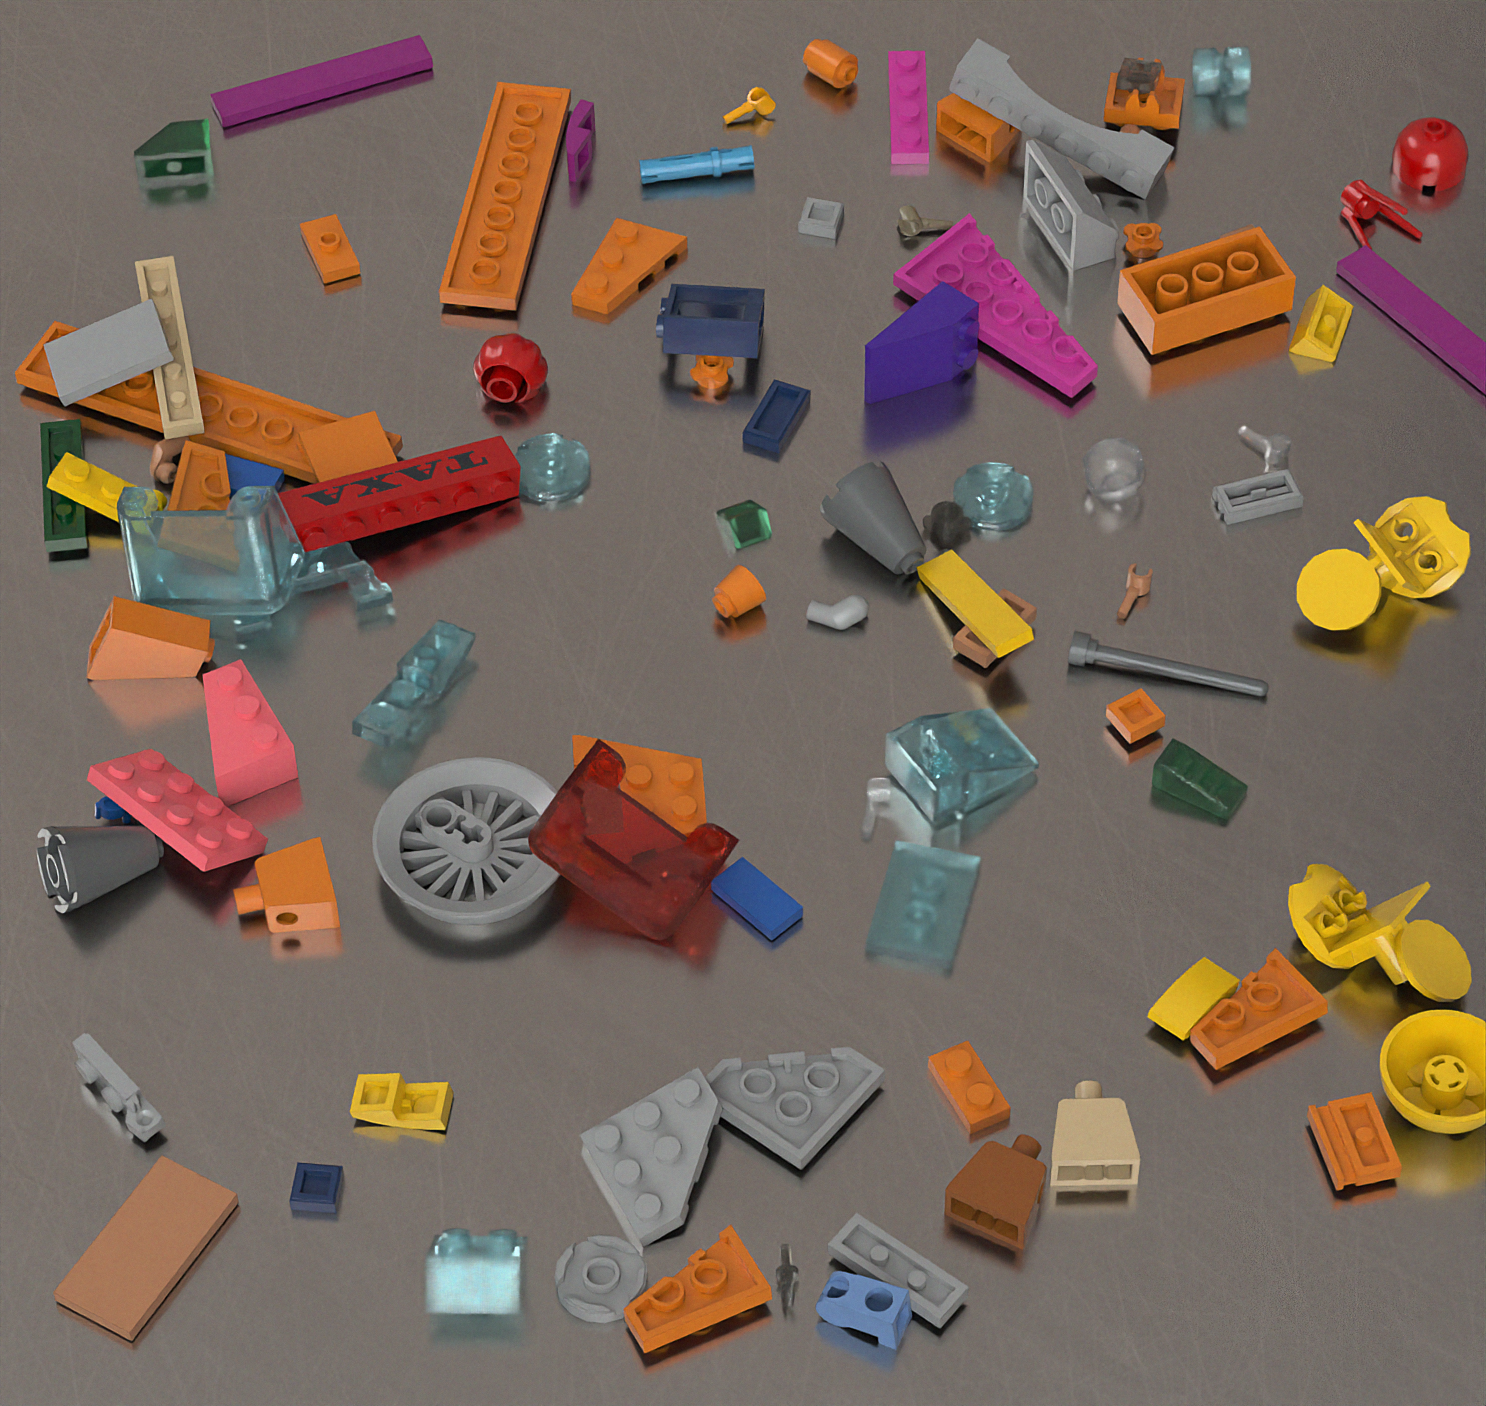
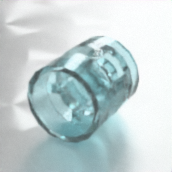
M1216 47L1195 48L1192 58V80L1195 96H1217L1220 90H1224L1227 96L1248 95L1251 85V62L1248 47H1226L1223 53H1219Z

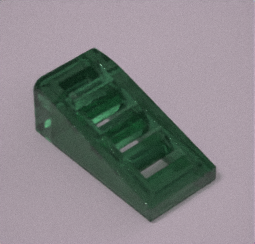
M1174 738L1169 742L1153 767V786L1226 820L1229 819L1248 791V786L1188 745ZM1189 773L1194 775L1192 781L1187 778ZM1206 781L1211 783L1207 790L1202 788ZM1221 788L1228 791L1222 800L1216 797Z

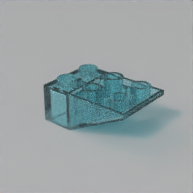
M992 708L923 715L886 734L885 766L932 822L1039 768V762Z

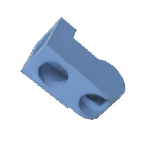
M842 1271L833 1272L830 1275L815 1307L817 1313L828 1323L839 1327H851L877 1336L880 1344L895 1350L912 1318L909 1290L859 1274L853 1275Z

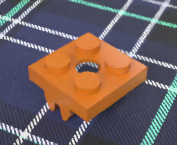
M1139 57L1132 66L1131 74L1111 72L1103 122L1114 123L1122 127L1126 124L1151 126L1157 130L1179 129L1185 79L1165 77V69L1160 59H1155L1152 70L1147 71L1145 70L1144 58Z

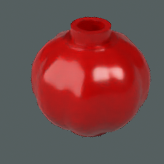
M507 333L505 335H495L484 342L475 358L473 371L484 394L504 403L511 402L516 398L523 379H525L526 384L514 401L521 403L532 399L539 393L541 386L547 378L548 365L546 358L541 353L540 347L534 341L524 338L517 333Z

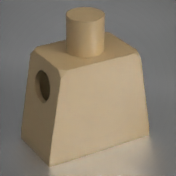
M1096 1081L1078 1083L1074 1088L1075 1099H1062L1058 1103L1051 1157L1050 1186L1137 1184L1140 1153L1125 1102L1120 1098H1103L1102 1086Z

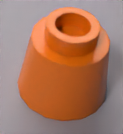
M736 565L715 587V596L712 598L715 608L724 617H729L730 615L739 617L765 602L766 594L757 578L746 567Z

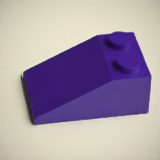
M942 281L865 345L864 401L873 404L947 382L955 378L963 370L971 368L978 357L979 303Z

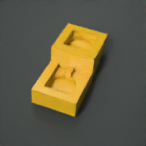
M1203 957L1167 989L1149 1010L1147 1017L1184 1041L1190 1036V1030L1223 998L1228 999L1236 993L1240 979L1206 957Z
M401 1073L358 1074L349 1112L354 1118L381 1125L409 1129L446 1130L454 1092L449 1082L406 1083Z

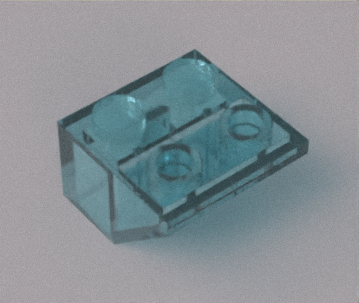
M453 1228L443 1230L442 1235H435L426 1255V1312L520 1314L524 1304L528 1237L517 1236L516 1231L509 1229L489 1231V1236H470V1230Z

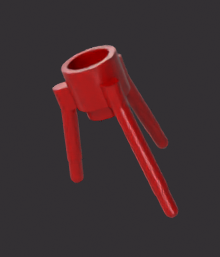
M1362 179L1351 182L1343 190L1340 200L1345 208L1341 211V215L1351 225L1362 247L1366 245L1372 250L1357 218L1369 219L1378 211L1414 237L1422 238L1423 234L1421 231L1394 212L1397 211L1402 215H1406L1408 213L1406 207L1371 188Z

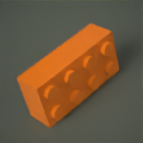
M1259 226L1120 270L1117 304L1151 355L1291 311L1296 276Z

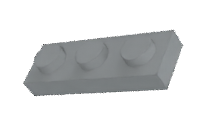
M858 1213L828 1243V1254L857 1274L909 1290L911 1310L938 1328L945 1324L968 1297L969 1287Z

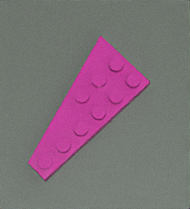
M970 213L893 274V285L918 301L944 281L978 302V322L980 324L978 339L1069 397H1074L1097 377L1098 365L1073 336H1069L1059 326L1057 316L1052 310L1047 312L1040 303V296L1010 260L1003 259L995 250L993 240L988 234L983 235L976 227L977 221Z

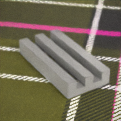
M1289 469L1215 486L1212 493L1214 501L1219 502L1218 509L1220 513H1224L1226 525L1303 507L1304 500ZM1279 486H1284V487H1280V488H1276V489H1272V490L1266 491L1267 489H1271V488H1275V487H1279ZM1242 495H1247V496H1243V497H1239V498H1235V499L1229 500L1230 498H1234V497H1238V496H1242Z

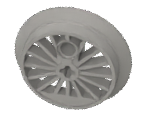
M472 757L438 763L414 774L398 786L387 798L378 813L373 829L372 843L378 870L384 881L399 897L441 921L460 925H483L507 919L523 911L556 881L568 861L572 848L573 832L570 813L564 800L556 789L543 777L513 762L494 758ZM472 803H486L480 819L474 816ZM464 804V809L458 805ZM498 805L507 807L492 823ZM522 815H524L527 818L519 823L514 824ZM416 828H419L421 830V833H416L414 831L416 830ZM538 832L542 834V836L530 837ZM404 848H406V849H411V850H417V851H413V852H405V853H403ZM419 869V870H416V871H414V872H412V873H410V874H408V872L406 871V870ZM473 876L476 901L466 902L463 899ZM482 876L494 891V894L488 900H485ZM434 882L427 890H425L424 888H422V887H424V886H426V885H428V884ZM456 883L451 898H442L445 895V893Z

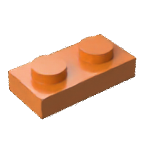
M969 1041L928 1057L929 1070L969 1134L1010 1118L1011 1107Z

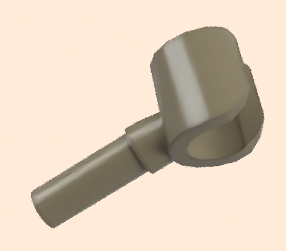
M907 205L899 209L902 219H898L897 223L902 233L906 236H914L922 229L949 230L953 227V221L919 217L916 208Z

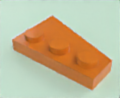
M616 218L571 293L572 305L608 315L638 290V283L650 273L656 275L665 267V261L674 253L680 255L688 248L687 237Z
M185 440L158 545L237 568L241 557L235 540L236 524L235 517L231 513L229 500L231 490L225 451Z
M1275 948L1266 957V964L1257 973L1251 971L1241 981L1242 987L1230 999L1223 998L1190 1030V1042L1217 1070L1327 1014L1328 1001Z
M729 1225L719 1233L720 1240L709 1249L704 1251L700 1248L688 1258V1265L673 1277L664 1276L623 1309L625 1322L644 1353L772 1300L771 1286L732 1225Z

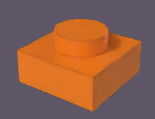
M1142 688L1106 705V717L1129 744L1165 726L1166 715Z

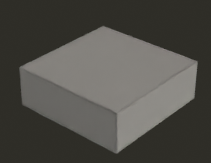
M807 197L798 223V233L836 239L844 216V203Z

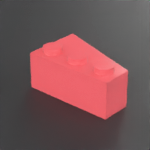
M240 659L203 674L218 798L222 800L224 805L229 807L298 778L294 745L243 661Z

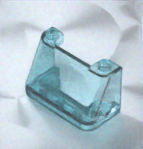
M274 486L243 487L232 497L226 510L156 511L159 501L152 489L148 487L123 488L116 508L132 595L136 602L187 615H268L277 612L286 604L306 553Z

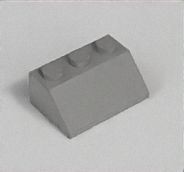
M1035 140L1026 141L1023 198L1071 269L1075 271L1115 258L1116 241L1119 240L1117 224L1112 218L1109 219L1098 196L1091 194L1085 185L1082 173L1073 168L1066 156Z

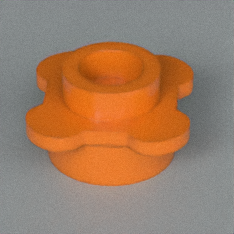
M1156 223L1127 224L1123 230L1124 235L1128 238V241L1125 243L1126 250L1138 258H1149L1163 249V241L1159 239L1162 230L1161 226Z
M696 355L697 363L690 370V376L704 388H720L728 381V369L733 367L734 360L732 357Z

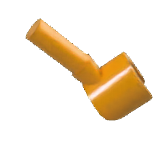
M755 87L749 92L747 102L722 117L725 123L729 124L746 113L752 112L754 109L760 115H768L775 109L776 103L763 88Z

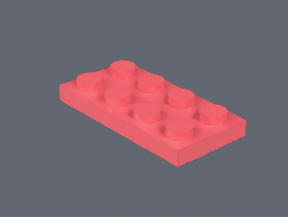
M148 749L90 766L86 779L88 782L203 872L264 853L268 841L267 837L256 830L249 821L239 817L226 807L221 799L212 796L195 783L191 776L182 773L169 763L161 753Z

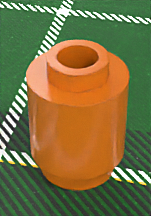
M815 39L804 51L803 63L807 66L808 71L836 88H843L851 84L858 74L857 57L828 39Z

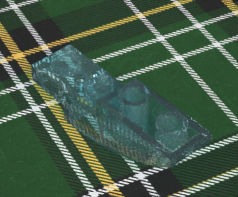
M439 619L397 662L396 677L352 721V734L387 749L401 736L410 739L427 720L454 681L475 642L476 633Z

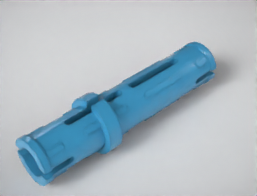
M752 145L718 150V147H710V151L639 160L642 184L713 174V177H720L721 173L755 169Z

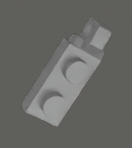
M88 1033L82 1034L72 1042L79 1058L74 1062L77 1070L89 1084L96 1080L104 1088L101 1094L116 1113L122 1109L127 1113L125 1122L130 1132L143 1142H146L166 1126L163 1117L144 1098L140 1088Z

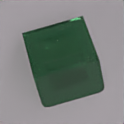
M751 499L718 510L715 513L716 519L736 548H742L772 536L767 510Z

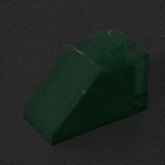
M209 119L170 122L136 149L134 157L139 184L214 177L213 145Z

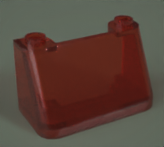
M598 738L531 829L528 836L529 847L532 853L541 861L641 933L656 940L667 939L674 934L740 840L714 823L698 825L689 837L676 830L618 788L626 774V764L617 751Z

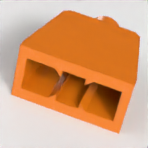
M955 93L937 102L936 131L989 163L994 161L1020 131L971 102L962 99Z
M321 837L312 838L258 858L254 862L258 884L233 889L238 915L264 909L268 929L273 933L340 927L337 901Z

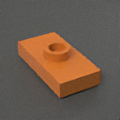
M336 214L300 224L301 235L324 284L361 273L360 264Z

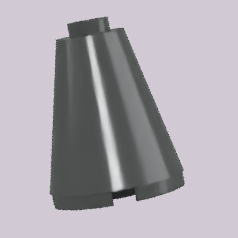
M869 462L854 469L835 484L840 491L832 500L828 495L822 500L819 509L822 517L894 574L905 573L909 575L917 571L918 566L924 564V555L927 551L925 543L889 468L883 462H880L879 467L874 462Z
M144 825L50 826L42 828L38 832L37 837H45V846L37 848V859L43 885L48 896L57 895L61 904L54 905V907L61 913L71 912L156 868L159 864V858L163 857L164 854L161 838Z

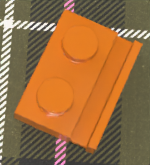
M1372 1092L1328 1101L1327 1106L1316 1108L1315 1104L1308 1106L1307 1118L1336 1191L1342 1190L1344 1185L1353 1183L1356 1186L1400 1177L1402 1165Z

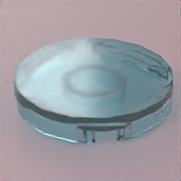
M542 434L525 440L518 446V452L514 455L521 466L519 491L534 500L552 502L574 496L587 485L591 474L588 451L579 441L573 438L572 442L563 439L561 434Z
M987 462L974 465L967 469L965 475L961 478L959 476L955 481L953 505L956 513L968 525L980 530L1001 531L1011 529L1024 522L1032 511L1034 489L1030 479L1024 473L1021 476L1014 471L1015 467L1006 463Z

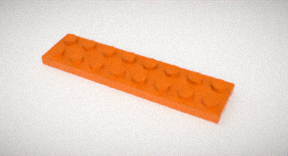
M497 82L439 289L440 303L507 310L517 309L571 104V89Z

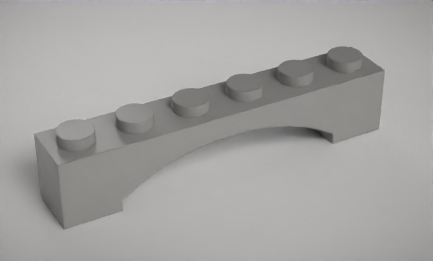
M978 38L957 65L949 91L1084 165L1093 172L1118 184L1125 190L1134 193L1144 200L1147 198L1164 173L1173 153V146L1144 130H1141L1139 134L1117 132L1097 127L1070 116L1031 90L1009 65V55Z

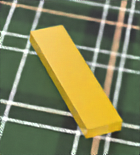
M952 549L917 567L919 578L998 658L1034 640L1032 628Z

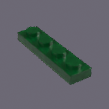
M80 419L40 423L44 542L46 551L54 552L88 548L86 506L46 487L49 476L66 452L84 460Z

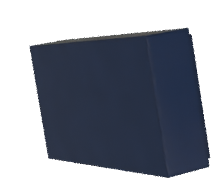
M774 379L742 432L743 442L780 453L811 400V390Z

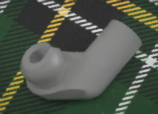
M862 595L848 596L834 605L812 600L809 604L806 618L835 629L844 630L866 617L869 611V602Z

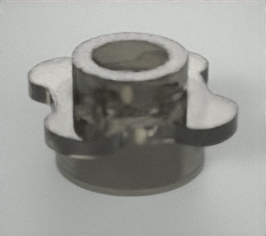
M943 501L936 504L932 508L931 515H926L923 518V527L933 530L942 542H952L958 533L968 531L972 524L971 519L968 516H964L962 507L951 501Z

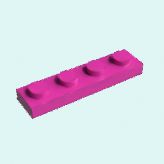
M888 51L891 164H929L925 51Z

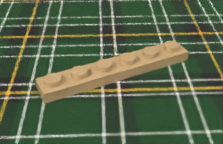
M174 256L136 261L135 266L141 302L153 299L156 304L174 358L173 361L153 369L165 439L203 434L205 431Z

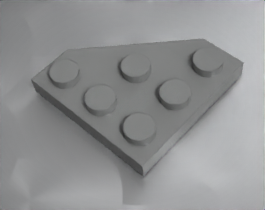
M851 1047L831 1048V1054L805 1056L804 1051L770 1054L768 1055V1060L741 1062V1057L722 1059L705 1079L719 1100L722 1107L720 1115L722 1118L802 1170L885 1081V1069Z
M699 1067L579 1135L643 1247L684 1224L689 1210L687 1203L694 1182L698 1183L709 1151L707 1147L713 1126L718 1124L722 1112L719 1100Z

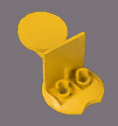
M1427 496L1406 498L1390 506L1378 519L1375 526L1360 519L1353 522L1369 542L1370 555L1368 557L1348 549L1327 550L1314 556L1302 569L1297 581V601L1303 614L1315 625L1332 631L1350 630L1363 624L1376 611L1381 598V587L1412 599L1434 597L1450 589L1464 574L1471 555L1470 533L1461 530L1453 523L1448 513L1446 502ZM1412 525V535L1403 536L1404 529Z
M1311 864L1307 866L1306 876L1303 881L1289 886L1288 907L1293 926L1303 945L1317 960L1332 968L1349 969L1367 959L1375 957L1394 985L1408 980L1420 993L1437 1002H1452L1468 992L1472 982L1471 966L1466 952L1457 939L1443 926L1430 920H1414L1410 923H1407L1405 920V916L1431 887L1428 882L1422 883L1368 910L1366 907L1367 897L1364 890L1358 892L1356 887L1341 872L1328 865Z

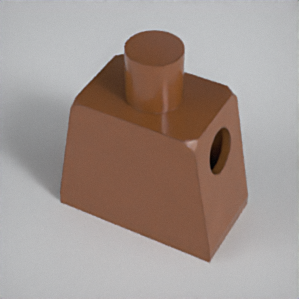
M1025 1134L1018 1135L1011 1148L995 1141L986 1142L946 1187L944 1215L1023 1250L1027 1244L1046 1186L1047 1166L1043 1162L1036 1160L1042 1150L1040 1143L1033 1137Z

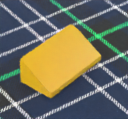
M1322 285L1307 298L1289 346V351L1297 355L1333 362L1336 359L1354 306L1325 285Z

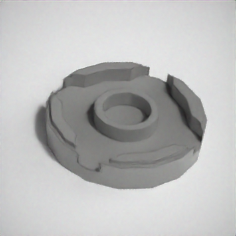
M598 1234L587 1237V1241L581 1242L577 1246L575 1242L566 1248L557 1261L554 1277L555 1288L560 1303L570 1314L586 1322L607 1323L623 1319V1309L647 1291L648 1270L646 1263L639 1255V1251L632 1243L617 1236Z

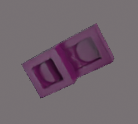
M580 99L576 105L566 133L568 177L573 182L579 179L592 160L591 137L596 131L594 103Z

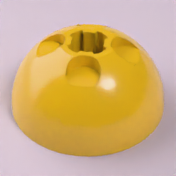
M1430 1010L1412 1015L1398 1023L1383 1042L1379 1063L1383 1088L1396 1110L1414 1125L1442 1134L1464 1133L1486 1124V1022L1471 1014L1460 1011Z

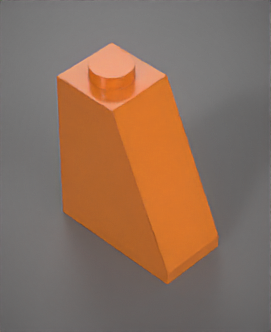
M114 596L89 646L86 678L92 680L196 677L202 663H209L213 655L215 639L209 638L211 620Z

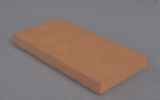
M161 1155L54 1290L55 1301L132 1341L239 1203L237 1193Z

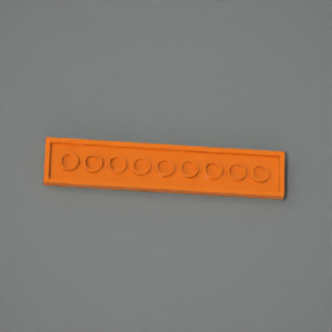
M54 321L15 371L17 383L59 397L44 344L79 330V328ZM193 367L205 433L188 436L191 442L225 451V454L283 469L286 475L313 484L317 483L299 442L298 432L347 419L346 417ZM153 369L74 402L164 433ZM384 430L395 456H397L403 447L402 436Z

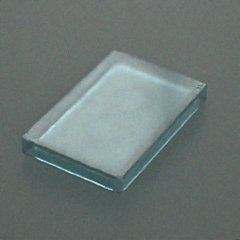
M896 840L866 939L865 951L951 969L980 869L981 857Z

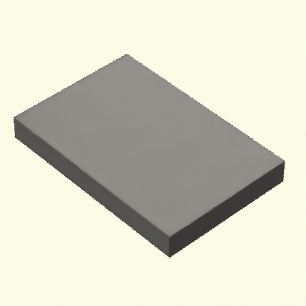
M149 299L44 344L58 396L64 407L174 360L157 306L153 299Z

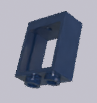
M671 284L668 298L662 297L660 314L657 315L656 338H663V353L757 358L764 327L765 289Z

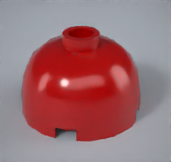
M1428 117L1414 120L1397 136L1392 151L1393 173L1402 183L1414 189L1422 190L1423 185L1436 186L1435 191H1443L1456 186L1464 178L1469 155L1466 139L1455 124L1445 119Z

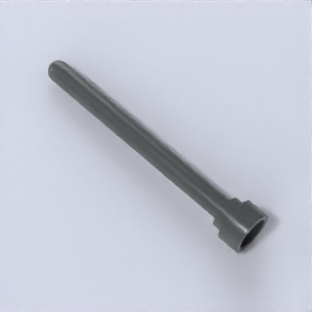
M1074 631L1068 656L1069 664L1084 667L1085 663L1094 664V661L1260 697L1265 696L1269 691V685L1264 680L1098 644L1099 640L1092 639L1089 633Z

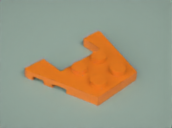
M572 735L575 776L619 773L623 833L578 836L580 878L595 875L597 868L615 863L616 867L630 863L632 856L653 849L657 854L708 837L701 758L582 735Z

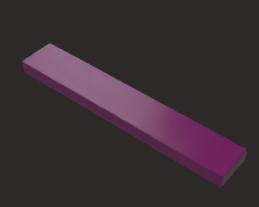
M417 35L210 94L211 103L222 126L226 127L433 67V60L421 36Z
M1363 246L1337 262L1336 272L1486 394V342L1368 246Z

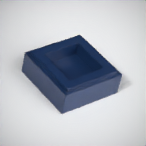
M297 1162L289 1200L291 1210L336 1214L344 1178L343 1166Z

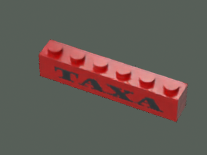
M500 435L275 494V525L294 556L519 496L521 466Z

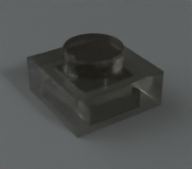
M1125 58L1117 76V89L1128 90L1130 93L1133 89H1137L1139 95L1155 91L1161 76L1162 63Z

